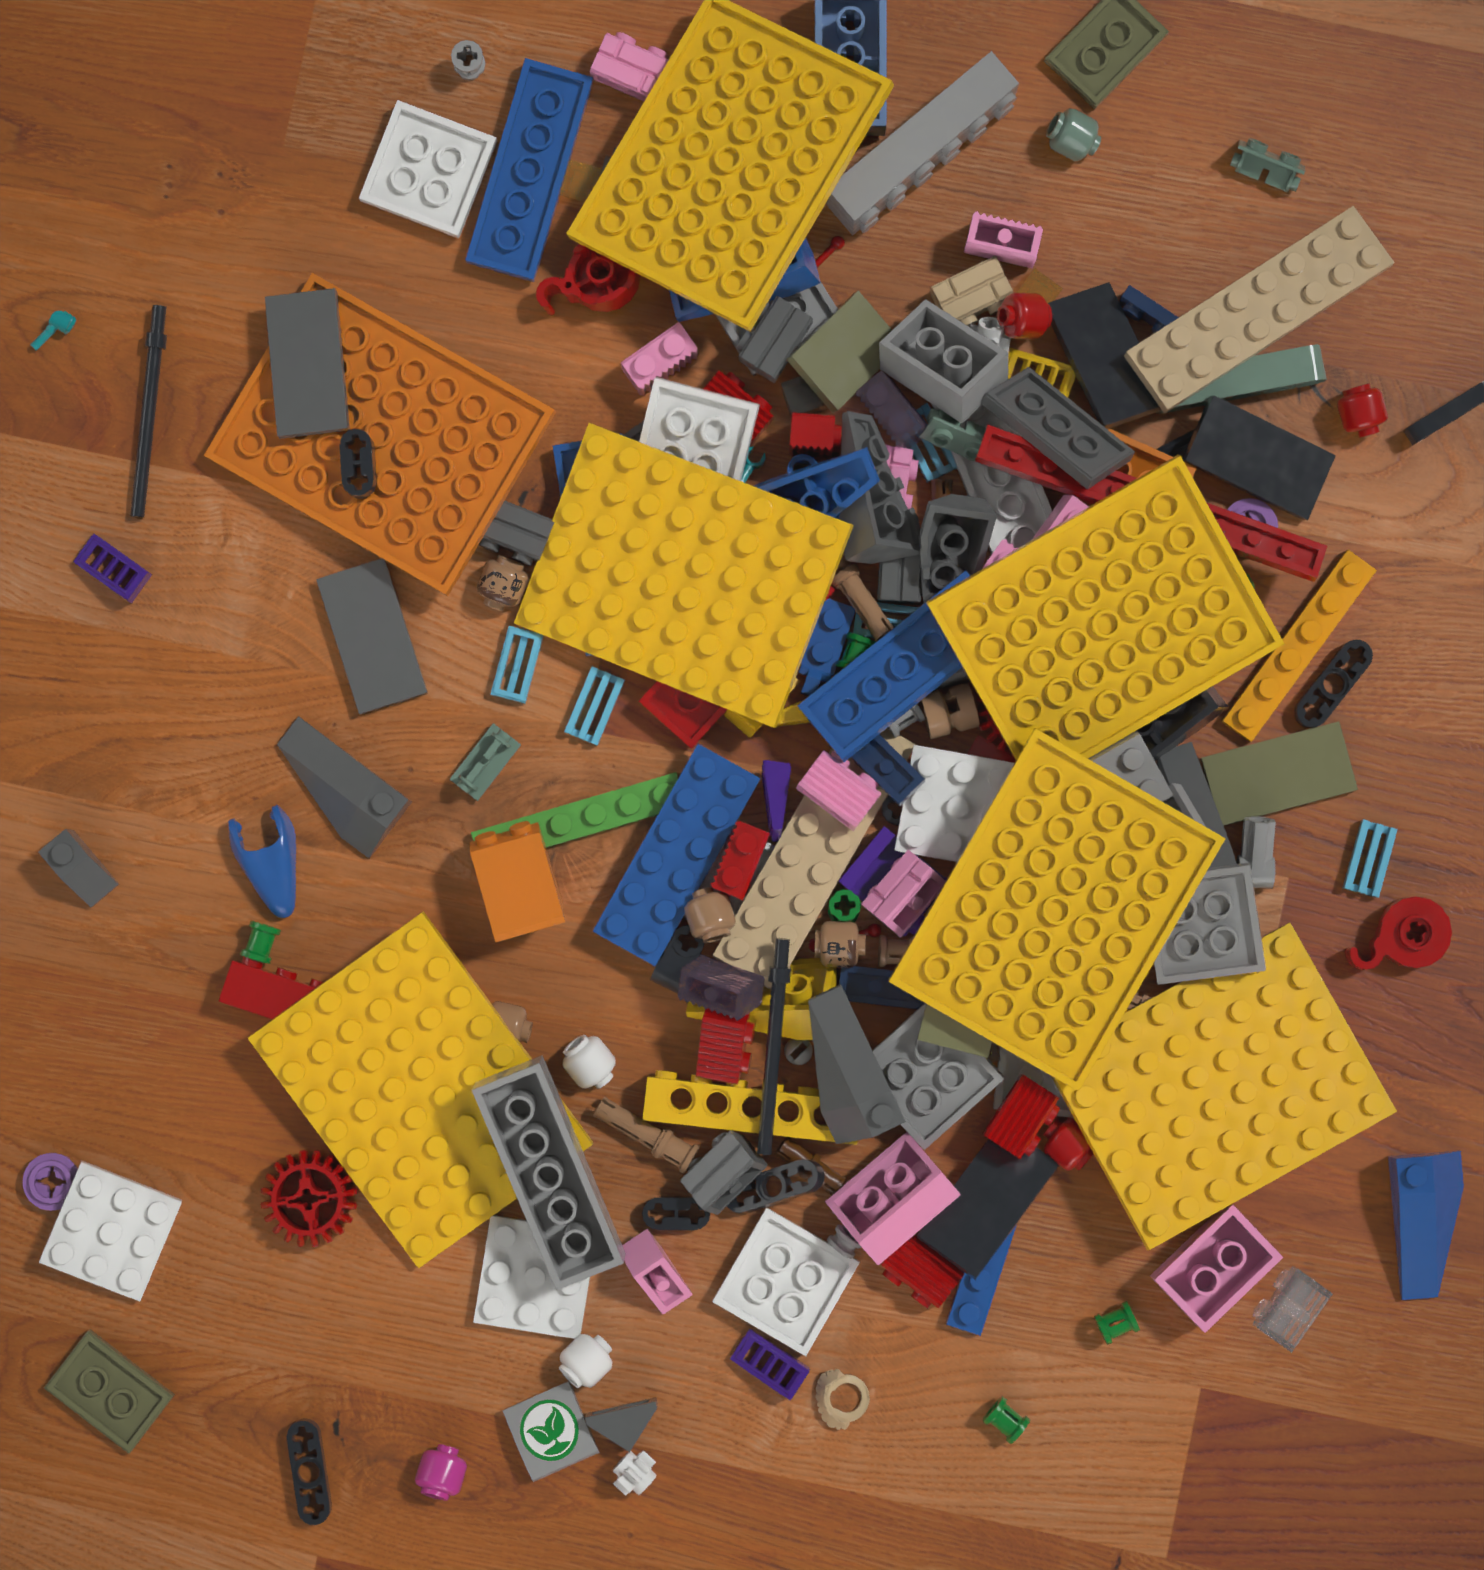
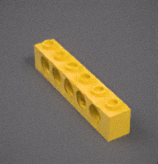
M656 1070L655 1077H647L642 1120L759 1134L760 1114L755 1117L746 1115L742 1109V1104L746 1098L751 1096L758 1097L762 1101L763 1084L762 1089L748 1087V1080L741 1079L738 1085L726 1083V1085L712 1083L711 1079L696 1077V1074H691V1081L677 1079V1072ZM777 1084L773 1135L835 1142L828 1125H821L814 1120V1111L820 1106L819 1089L798 1086V1093L783 1091L784 1085ZM679 1088L688 1090L692 1096L691 1104L682 1109L675 1107L671 1101L673 1091ZM715 1092L724 1094L728 1101L726 1109L719 1113L712 1112L707 1106L708 1096ZM788 1100L795 1102L799 1107L797 1117L790 1121L783 1120L778 1115L779 1105ZM858 1140L845 1143L857 1145Z

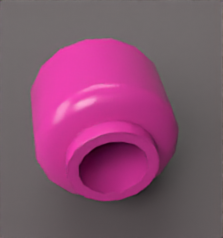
M438 1444L437 1450L423 1452L415 1476L416 1484L421 1487V1494L448 1501L449 1496L457 1495L460 1492L467 1464L462 1458L457 1456L458 1449Z

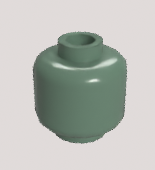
M1072 108L1065 110L1063 113L1057 112L1046 132V137L1050 138V148L1074 161L1082 160L1087 154L1092 156L1097 151L1101 142V136L1098 135V122Z

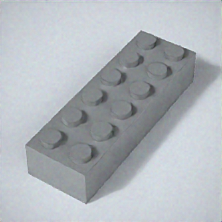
M991 51L844 173L828 198L826 205L852 236L859 230L862 233L867 232L879 221L877 216L886 207L890 211L893 210L906 198L904 193L911 186L915 185L919 188L933 176L931 171L940 162L944 166L950 163L960 153L958 148L965 141L969 140L973 143L987 131L985 126L994 117L998 121L1004 118L1014 108L1012 103L1017 99L1016 93L1019 82Z
M543 1055L475 1082L472 1088L473 1095L555 1289H561L623 1264L626 1254Z

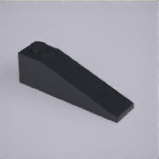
M1212 686L1136 731L1141 735L1154 761H1156L1201 730L1229 707Z

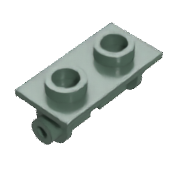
M1249 138L1247 142L1239 140L1238 149L1243 150L1242 154L1235 152L1230 166L1236 168L1235 172L1258 180L1263 168L1270 170L1265 180L1266 184L1288 192L1289 189L1296 192L1301 178L1295 175L1297 172L1303 175L1305 173V166L1300 164L1301 158L1282 151L1280 156L1267 151L1268 145L1256 139Z
M931 408L927 416L929 423L919 438L929 441L937 447H942L964 456L970 461H975L986 428L969 420L965 424L964 429L960 428L959 421L941 409Z
M493 723L450 780L478 801L521 744Z

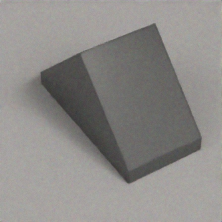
M657 1397L588 1412L585 1416L586 1425L630 1452L657 1410Z

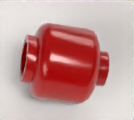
M1014 292L1007 295L997 312V320L999 325L1004 327V334L1009 338L1037 339L1051 325L1052 309L1041 294Z
M1370 383L1342 391L1343 397L1337 401V408L1344 430L1350 433L1358 432L1359 438L1380 432L1378 425L1383 424L1388 419V412L1381 390L1375 387L1371 388Z
M1068 1118L1063 1123L1056 1119L1043 1134L1048 1139L1044 1145L1045 1153L1066 1171L1074 1168L1080 1171L1094 1155L1074 1118Z

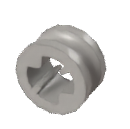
M839 1224L835 1228L836 1234L830 1235L827 1241L841 1255L852 1259L855 1256L854 1250L861 1248V1246L846 1227Z

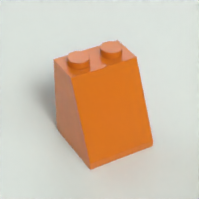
M529 821L519 822L510 826L509 831L496 834L494 831L485 832L477 835L475 841L469 842L471 858L495 942L565 923L562 898L538 822L530 824Z

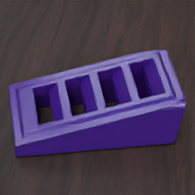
M94 533L73 561L130 603H133L152 576L150 572ZM97 545H99L103 550L93 564L89 565L86 561ZM108 554H112L114 556L103 573H100L98 568ZM120 561L123 562L125 565L113 581L110 580L108 577ZM130 569H133L135 574L123 589L119 585Z
M764 760L761 777L771 841L778 842L782 835L791 766L790 763Z
M750 1328L730 1357V1360L790 1401L810 1371L808 1366ZM755 1341L760 1346L750 1362H748L744 1357ZM768 1350L772 1354L762 1370H760L756 1365L765 1351ZM779 1358L784 1363L773 1378L768 1374ZM792 1367L796 1371L785 1386L780 1382L789 1368Z

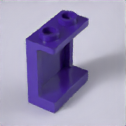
M884 826L838 881L845 889L857 895L861 902L868 897L870 889L878 885L887 875L894 861L905 854V852L894 850L896 844L895 834ZM932 868V869H933L937 874H939L945 881L947 880L946 877H943V876H942L940 873H938L934 868ZM935 899L906 931L903 937L908 932L915 936L925 918L923 914L934 903Z

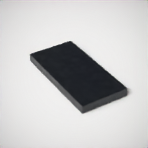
M1110 282L1048 303L1052 309V328L1097 421L1102 426L1109 429L1162 410L1124 357L1126 351L1139 344Z
M1212 395L1208 398L1182 459L1184 462L1197 467V469L1301 520H1308L1336 455Z
M988 1139L954 1185L961 1195L927 1223L917 1235V1239L976 1281L1058 1169L1059 1164L1037 1147L1030 1156L1024 1153L1021 1159Z

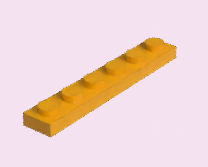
M1349 549L1346 550L1282 637L1284 645L1272 651L1221 722L1249 743L1252 742L1377 570Z

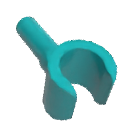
M55 311L49 319V325L30 345L35 350H38L54 335L57 329L64 334H68L74 327L76 318L66 311Z
M753 446L749 447L741 479L744 483H746L754 469L761 468L766 460L765 453L758 463H753L749 460L748 456L753 451Z

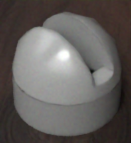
M789 1039L785 1044V1057L794 1065H803L812 1057L813 1048L808 1040ZM803 1042L807 1048L794 1060L790 1054Z

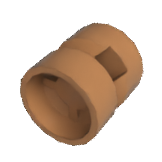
M968 682L948 687L946 694H942L939 690L933 691L920 701L930 739L950 735L952 728H956L961 732L979 727L978 714ZM948 707H956V712L949 714Z

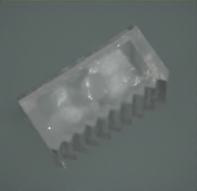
M1294 1266L1290 1268V1271L1284 1269L1273 1283V1287L1276 1288L1269 1301L1265 1298L1262 1299L1252 1314L1256 1318L1252 1325L1291 1353L1333 1295L1332 1292Z

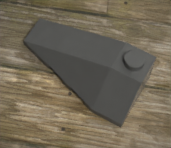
M846 411L842 414L841 455L867 447L880 479L876 485L839 514V520L854 525L844 550L846 560L873 564L920 555L919 533L921 528L918 516L914 508H907L899 490L903 489L904 485L900 477L894 478L887 464L890 454L873 416Z
M950 494L928 502L919 533L923 604L964 571H967L971 576L982 570L997 518L996 512L986 499Z
M298 716L277 744L339 836L370 859L412 801Z
M1192 742L1176 746L1157 759V766L1168 786L1172 783L1181 784L1205 826L1226 838L1209 868L1237 864Z
M840 984L808 999L820 1110L836 1144L873 1138L905 1123L906 1121L842 985Z

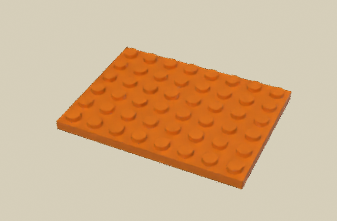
M311 273L301 292L333 288L337 290L350 430L361 429L365 431L374 442L377 476L376 489L373 494L363 499L354 498L344 489L341 478L340 440L347 431L281 439L277 436L269 346L204 456L435 590L449 596L555 416L556 411L323 278ZM355 438V443L349 445L348 449L353 450L356 460H360V448L366 447V444L362 443L359 438ZM357 467V478L351 480L350 484H353L357 490H361L362 484L368 483V479L362 476L361 468Z

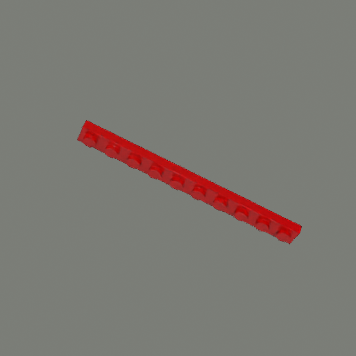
M987 425L975 458V462L1056 491L1073 495L1076 498L1093 504L1137 479L1134 476L1116 470L1087 490L1026 439L991 425ZM1207 503L1236 555L1315 582L1318 578L1327 545Z

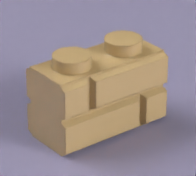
M995 256L931 286L930 295L935 305L968 327L971 324L977 323L976 316L986 311H989L990 315L997 314L1005 297L1013 293Z

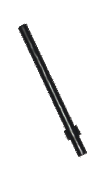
M152 305L150 332H147L144 347L148 348L130 511V516L144 518L161 356L162 350H166L167 335L164 334L167 307L162 305Z
M787 938L775 939L773 966L769 967L768 981L772 982L757 1147V1153L762 1155H771L785 992L786 984L790 983L791 968L788 967L790 939Z

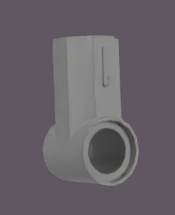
M1262 816L1244 817L1241 854L1237 856L1236 863L1250 862L1254 888L1273 889L1275 882L1273 847L1276 822L1274 819Z

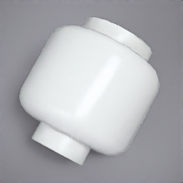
M581 1035L570 1042L564 1049L563 1068L579 1087L589 1088L595 1086L599 1089L613 1078L611 1071L615 1066L616 1059L600 1038Z
M580 1334L561 1352L560 1361L562 1365L559 1367V1370L576 1388L580 1386L591 1388L611 1370L612 1359L609 1353L612 1351V1348L599 1335L592 1338L589 1335Z

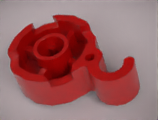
M579 244L572 251L574 255L569 261L568 268H566L565 277L546 278L540 282L536 290L537 301L550 316L555 314V310L550 304L551 298L555 294H563L570 303H581L593 311L610 312L622 308L632 300L639 288L641 275ZM602 269H606L609 273L604 279H596L601 277L599 272Z
M1417 896L1397 899L1385 907L1383 914L1379 918L1375 936L1369 941L1370 957L1366 961L1361 960L1358 956V949L1355 947L1346 948L1345 956L1351 966L1361 970L1375 968L1380 964L1384 956L1400 966L1409 968L1430 966L1441 959L1450 946L1452 937L1450 919L1443 908L1431 899ZM1414 922L1415 926H1420L1422 931L1417 942H1415L1414 938L1408 939L1406 936V932L1411 930L1409 924Z

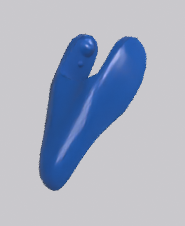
M279 805L272 806L270 817L276 823L279 838L274 844L259 850H245L243 837L240 833L242 826L235 818L228 821L229 839L236 860L262 901L275 916L286 918L292 915L296 903V835L288 815Z

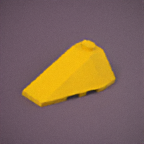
M820 958L798 959L792 961L789 967L791 968L790 983L786 984L782 1037L795 1040H813L808 999L837 986V967L823 966ZM735 976L691 986L686 1014L687 1017L702 1020L707 1004L712 1000L715 1003H727L729 1006L734 1004L736 1007H748L751 1009L749 1022L756 1023L755 1031L767 1033L771 990L749 977L738 979Z

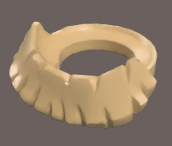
M839 1369L828 1370L821 1374L816 1386L818 1411L822 1414V1420L827 1422L829 1427L845 1430L850 1422L859 1419L866 1412L870 1400L868 1388L858 1377L843 1374ZM844 1383L856 1385L861 1394V1401L858 1407L850 1412H842L837 1408H833L830 1402L831 1392Z

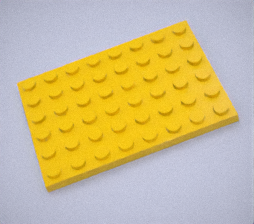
M704 0L566 234L570 239L751 332L894 87L893 81L729 0Z
M588 423L552 520L554 525L540 561L537 560L514 624L776 728L854 525L603 427Z
M1180 455L1166 461L926 602L1015 760H1017L1035 728L1084 757L1090 758L1284 645L1276 627Z
M1035 728L888 981L1079 1092L1226 838Z
M424 911L248 1037L256 1051L418 1269L517 1199L475 1100L472 1088L475 1082L532 1060V1058L519 1040L511 1033L497 1010ZM562 1100L580 1146L585 1151L593 1145V1141Z
M1291 923L1262 938L1266 971L1182 981L1124 1013L1079 1092L1052 1077L1147 1250H1151L1397 1112Z

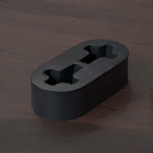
M361 429L348 430L340 440L342 484L351 496L363 499L373 494L376 489L375 446L373 440L365 431ZM355 438H359L362 443L366 444V447L360 448V460H356L353 450L348 449L349 445L355 443ZM357 467L361 468L362 476L368 479V483L362 484L361 490H357L353 484H350L351 480L357 478Z
M658 1196L647 1201L643 1207L642 1215L646 1225L652 1229L698 1230L706 1226L711 1213L705 1211V1216L699 1217L698 1223H691L690 1217L678 1216L679 1210H690L693 1203L698 1204L692 1196ZM656 1203H661L663 1210H675V1216H665L662 1219V1223H655V1217L649 1216L648 1211L653 1210Z

